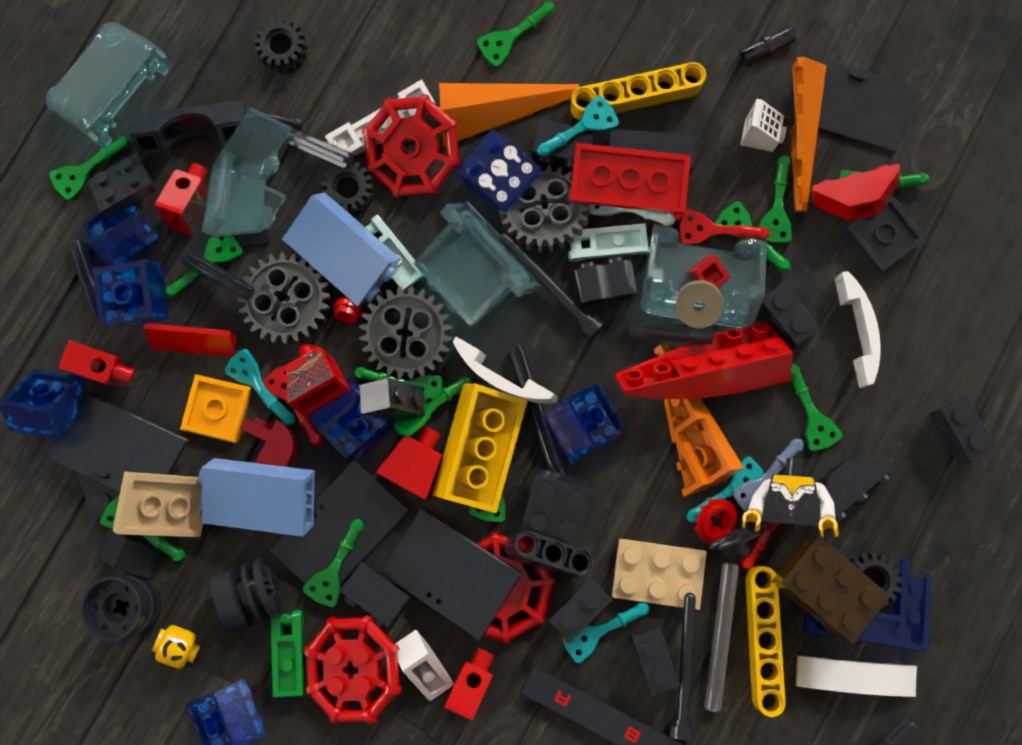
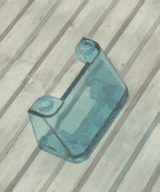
M112 21L101 27L97 37L59 83L48 91L46 106L70 126L104 149L113 140L107 134L109 126L114 128L117 125L112 120L140 84L146 77L152 81L155 78L153 75L155 72H160L165 76L173 65L161 48L118 22Z
M653 224L641 295V308L649 314L679 318L676 312L678 292L684 285L694 281L687 270L705 256L713 254L717 256L731 277L718 287L723 298V310L721 316L714 324L735 328L752 325L765 296L767 242L745 239L736 244L733 252L678 243L679 234L677 230L669 226ZM701 300L694 303V306L697 308H702L705 305Z

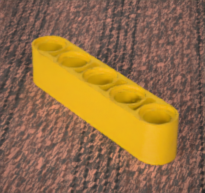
M690 62L583 86L573 92L570 107L573 117L581 120L585 108L577 105V102L586 100L590 103L598 95H601L603 98L607 94L616 96V101H607L613 107L615 114L693 97L700 92L706 78V71L701 64ZM685 77H695L698 82L690 83ZM666 82L671 88L662 89L658 83ZM639 88L644 94L635 95L631 89Z
M754 566L747 571L745 576L752 702L755 708L764 715L776 717L785 709L779 589L771 582L777 574L769 567ZM763 571L767 575V583L764 587L759 588L755 583V577L759 572ZM765 601L769 605V613L765 617L760 618L757 614V607L761 602ZM768 632L771 636V642L767 647L761 648L759 637L762 633ZM771 663L773 667L772 674L767 678H763L760 673L762 665ZM770 693L773 694L775 698L773 706L764 708L762 705L764 696Z

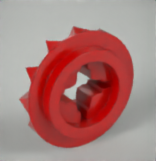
M720 497L716 500L709 499L707 505L700 506V514L694 516L697 521L694 529L698 532V537L709 544L731 533L737 521V514L733 504ZM712 515L716 516L719 526L712 524Z

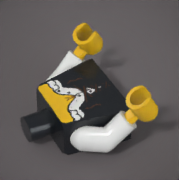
M786 458L785 475L772 474L771 479L764 480L752 496L748 511L743 515L742 527L745 529L746 523L753 521L756 523L755 532L760 530L761 522L816 526L819 527L822 538H824V530L828 528L834 530L835 537L839 534L838 525L835 521L834 502L826 487L818 483L816 478L804 477L805 459Z

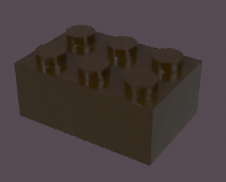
M820 535L808 536L771 581L839 641L850 644L857 640L890 598L885 591Z

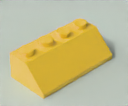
M463 384L432 496L497 513L528 400L478 384Z

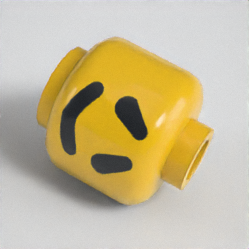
M171 625L166 630L161 629L152 651L156 653V661L176 669H181L187 661L193 663L200 646L194 644L196 641L195 633Z

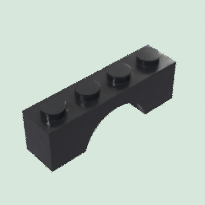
M245 100L133 113L129 135L138 157L167 153L175 143L194 136L214 138L222 147L250 143L251 120Z

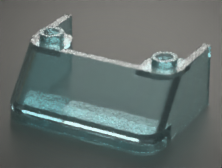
M252 107L248 109L213 165L203 220V233L212 237L260 233L264 229L268 230L271 227L275 213L285 201L286 195L266 186V179L269 174L274 175L280 164V160L277 159L278 150L290 134L292 127Z

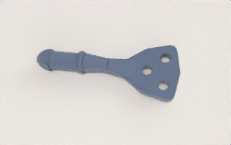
M801 439L792 440L788 447L779 456H776L769 470L761 478L747 481L733 490L732 496L742 509L748 511L754 492L757 491L764 480L771 479L772 474L777 475L786 467V458H793L799 451L801 452L804 446Z

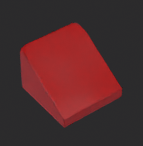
M713 254L705 256L687 270L694 281H708L717 288L731 278L717 256Z

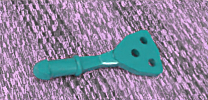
M601 95L596 96L585 108L581 121L573 128L563 133H557L555 137L545 143L542 142L537 148L538 154L547 156L555 149L565 146L574 136L587 130L602 132L615 128L619 121L613 107Z
M243 349L234 355L227 364L225 373L239 383L252 386L267 405V408L271 409L282 420V423L293 425L295 423L294 414L290 413L278 401L279 399L266 389L261 380L258 365L247 349Z
M745 457L741 461L744 468L732 476L730 484L722 492L711 498L707 497L703 503L691 509L687 514L688 521L692 523L697 522L694 516L700 514V506L707 505L709 499L716 500L719 497L726 499L732 496L733 490L745 483L743 481L744 477L747 478V481L761 478L764 475L763 469L751 457Z
M638 603L637 606L623 613H618L617 617L606 624L595 627L587 626L571 643L568 644L563 639L566 650L575 662L581 663L594 651L599 639L603 635L618 627H626L628 623L646 616L649 612V606L645 603ZM582 636H587L586 642L581 640ZM577 649L582 651L581 655H576Z

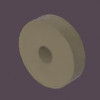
M695 280L684 285L678 292L676 312L681 321L686 325L694 328H705L714 324L721 316L723 298L721 292L714 284L704 280ZM701 300L705 305L702 308H697L694 306V303Z

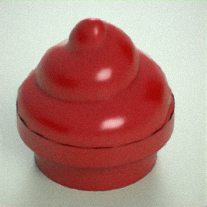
M347 296L337 299L333 307L335 318L347 324L355 323L362 314L361 305L357 306Z

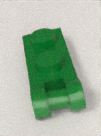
M293 610L290 614L282 613V616L278 618H271L273 697L303 696L305 694L303 610ZM292 625V634L283 635V626Z

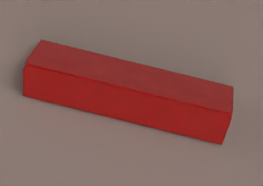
M152 323L144 324L148 344L153 350L227 357L235 355L237 336L230 331Z

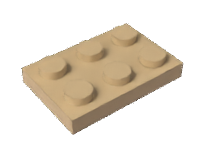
M124 472L113 532L125 535L200 537L203 523L202 512L199 510V502L202 497V485L199 483V477Z
M618 538L611 597L683 608L684 596L686 593L691 592L696 596L695 609L700 610L707 551Z

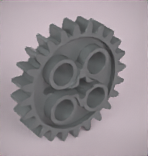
M537 165L536 173H525L526 176L524 178L519 174L515 175L520 181L519 186L514 188L510 185L509 181L507 182L509 191L502 190L506 192L507 198L503 202L499 201V208L501 209L499 216L500 220H503V230L508 229V235L511 238L517 236L516 243L518 245L526 241L527 250H530L533 245H537L538 252L540 253L544 246H548L550 252H553L554 244H558L561 249H564L565 240L573 244L575 242L574 234L582 236L583 229L581 226H588L587 217L590 216V207H588L590 204L569 202L572 183L571 171L563 176L562 167H559L556 172H552L551 165H548L546 171L542 172L540 166ZM554 192H560V193H562V194L559 195V196H553V195H551V194L554 193ZM527 196H532V197H534L532 200H524V199H523V198H525V197H527ZM559 216L567 218L563 221L555 220ZM530 221H537V222H539V223L536 224V225H528V224H527V223L530 222Z
M281 252L279 260H276L270 254L269 263L267 264L259 259L261 268L257 270L250 266L249 269L253 273L252 277H242L249 285L255 288V293L250 300L246 301L241 297L237 298L240 304L245 305V307L238 310L239 313L249 315L243 322L247 326L254 324L250 331L254 334L261 331L260 338L264 341L271 335V342L273 344H277L279 339L282 338L283 343L288 345L290 337H293L297 343H300L301 334L311 338L309 329L313 328L319 331L320 328L316 322L318 320L326 322L327 320L321 314L322 311L331 310L324 303V301L332 299L330 294L324 293V291L330 288L327 282H321L325 277L320 272L316 273L317 270L312 265L308 267V262L304 258L298 262V256L295 253L291 255L289 260L284 252ZM277 275H285L283 284L279 286L273 285V280ZM298 277V280L292 284L293 278ZM310 287L308 297L304 299L298 298V291L301 288ZM288 295L290 297L288 302H281L279 300L281 296L286 297ZM265 299H271L270 308L266 311H260V303ZM292 311L296 312V320L291 324H285V315ZM277 313L276 320L272 321V317L275 316Z
M402 286L398 287L397 295H394L388 289L386 290L387 299L380 295L376 296L379 303L378 306L371 303L368 304V307L373 311L372 314H362L368 320V324L359 325V328L367 331V335L359 337V340L368 341V345L362 351H371L373 353L368 361L371 362L377 359L379 361L377 370L382 369L384 366L388 367L387 376H390L394 370L397 371L398 379H402L405 372H408L409 378L413 379L415 377V370H418L419 374L424 376L426 375L425 366L435 370L436 367L433 360L443 362L444 359L439 354L440 351L449 352L450 350L444 345V341L453 340V337L445 335V331L453 328L452 325H444V320L450 317V315H441L440 311L444 305L434 306L433 303L436 298L434 295L425 299L426 290L424 289L418 295H415V289L411 286L407 294H405ZM410 307L412 312L408 329L413 331V336L407 337L406 357L402 358L401 350L404 343V335L400 334L399 331L406 327V310ZM392 308L397 309L401 314L400 322L396 325L391 324L387 320V313ZM420 312L426 313L430 320L429 325L424 329L419 328L415 323V317ZM387 337H392L397 342V349L393 353L387 352L383 347L384 340ZM415 341H421L426 347V352L422 357L415 356L411 351L412 344Z

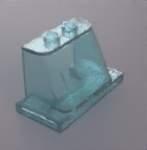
M469 202L447 204L440 214L449 224L413 263L426 277L429 287L435 292L440 293L447 300V306L453 312L459 314L470 326L477 324L512 291L517 297H521L537 291L542 286L499 242V234Z

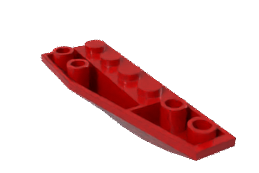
M760 322L750 326L714 333L712 344H687L615 374V379L625 396L653 399H691L736 394L791 381L793 352L768 322Z

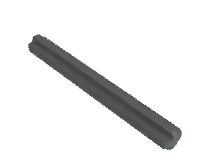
M723 563L721 569L704 708L711 712H720L722 707L739 566L731 563Z

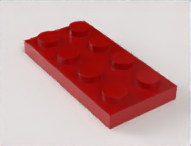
M576 143L569 202L684 214L691 155Z

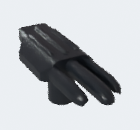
M755 522L746 524L745 529L742 526L734 529L727 536L711 543L710 549L719 547L721 550L736 544L740 556L748 555L751 553L748 541L761 536L767 528L766 522H761L760 530L755 532Z

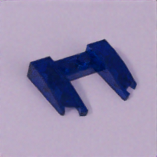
M837 550L844 556V550ZM906 559L900 560V573H898V577H902V583H898V587L901 588L900 593H895L897 598L894 601L893 615L877 613L856 641L915 652L929 651L932 576L926 574L921 579L908 570L912 562ZM805 611L803 634L831 639L836 638Z

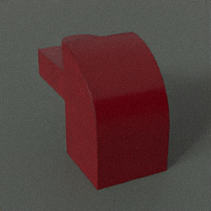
M255 417L254 421L245 418L240 429L266 441L256 463L292 468L298 454V442L291 428L276 420L272 430H270L272 424L258 417Z

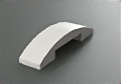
M422 80L398 93L399 98L397 99L420 97L422 94H426L436 104ZM380 109L353 125L348 122L325 136L327 141L334 146L351 152L352 157L364 152L365 141L362 130L369 125ZM416 109L398 110L400 118L414 117ZM390 116L378 130L379 133L383 134L392 123ZM376 139L377 146L381 144V140Z
M846 271L834 279L840 305L852 304L863 356L853 360L859 388H864L874 384L880 362V334L874 310L866 293L857 280Z
M455 337L453 340L457 351L467 365L481 378L500 391L535 403H556L558 400L554 393L530 379L523 389L482 366L481 364L486 355L458 337Z
M797 655L795 686L847 693L916 697L917 666L833 660Z

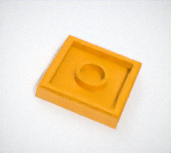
M195 374L180 430L238 444L241 434L240 427L245 419L253 388Z

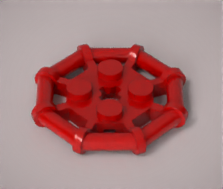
M422 94L420 97L391 99L389 97L385 99L382 108L369 125L362 130L365 141L366 170L391 191L395 198L399 199L401 196L424 194L433 196L437 194L438 188L454 168L460 166L461 160L458 157L456 133L458 123L456 119H451L426 94ZM416 109L414 117L400 118L398 110ZM425 111L441 125L433 129L423 120ZM390 116L392 123L383 134L379 133L378 130ZM444 132L447 155L439 152L440 141L438 140V135ZM376 139L381 140L384 151L382 158L379 160L377 159ZM414 140L416 142V151L407 154L405 152L407 149L405 142H412ZM437 159L444 161L445 163L431 179L428 174L429 169ZM387 164L398 174L396 181L381 169L382 166ZM420 175L423 183L404 184L406 176Z
M497 531L492 532L491 536L476 544L487 551L494 547V555L522 573L521 578L517 581L496 618L502 620V628L490 625L485 636L502 640L504 644H507L513 638L536 625L544 624L546 621V610L553 585L556 584V578H553L550 572L534 567L540 580L531 581L523 567L524 563L500 555V547L505 548V542L509 537L500 535ZM519 540V549L525 553L526 544L524 541ZM541 586L534 610L527 605L531 588ZM524 610L530 615L508 627L507 618L515 613Z
M367 615L364 618H336L335 616L328 618L322 630L303 649L306 665L305 694H309L330 717L329 721L335 725L339 722H366L369 725L376 723L380 713L396 695H400L402 687L399 685V645H395L373 622L374 619ZM343 630H359L360 633L358 638H346ZM333 635L336 641L333 647H330L327 652L320 650ZM369 636L383 651L379 653L369 646L371 644L368 641ZM385 657L387 679L383 678L382 659ZM317 659L323 661L324 680L319 683ZM350 661L353 662V667H358V673H355L353 677L348 672ZM327 687L328 692L338 698L336 705L321 690L322 688ZM377 687L383 688L382 694L372 703L370 696L373 694V690ZM348 701H360L363 708L362 710H345Z

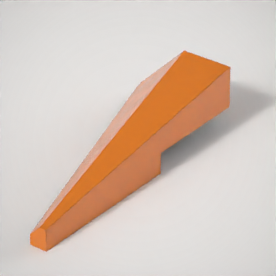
M797 57L792 67L795 124L790 130L795 212L807 211L827 66L806 57Z
M439 83L440 109L451 119H456L458 123L456 126L458 142L466 138H474L476 134L493 128L495 130L532 116L534 112L547 107L549 109L553 108L558 103L571 99L573 92L579 88V84ZM444 132L442 133L443 146L446 147V137Z
M660 344L654 349L655 354L659 356L671 351L668 344ZM701 398L664 399L672 443H676L679 462L676 465L677 470L682 472L684 488L681 490L684 497L719 484L744 468Z

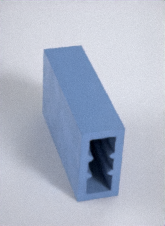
M326 193L314 194L310 197L282 238L283 241L357 306L368 302L373 303L377 299L376 296L381 294L379 288L384 281L388 282L396 274L397 268L395 266L401 260Z
M214 458L201 467L199 473V483L202 485V497L199 502V510L202 512V523L303 537L314 526L315 470Z

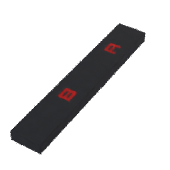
M535 665L521 690V694L618 745H686Z

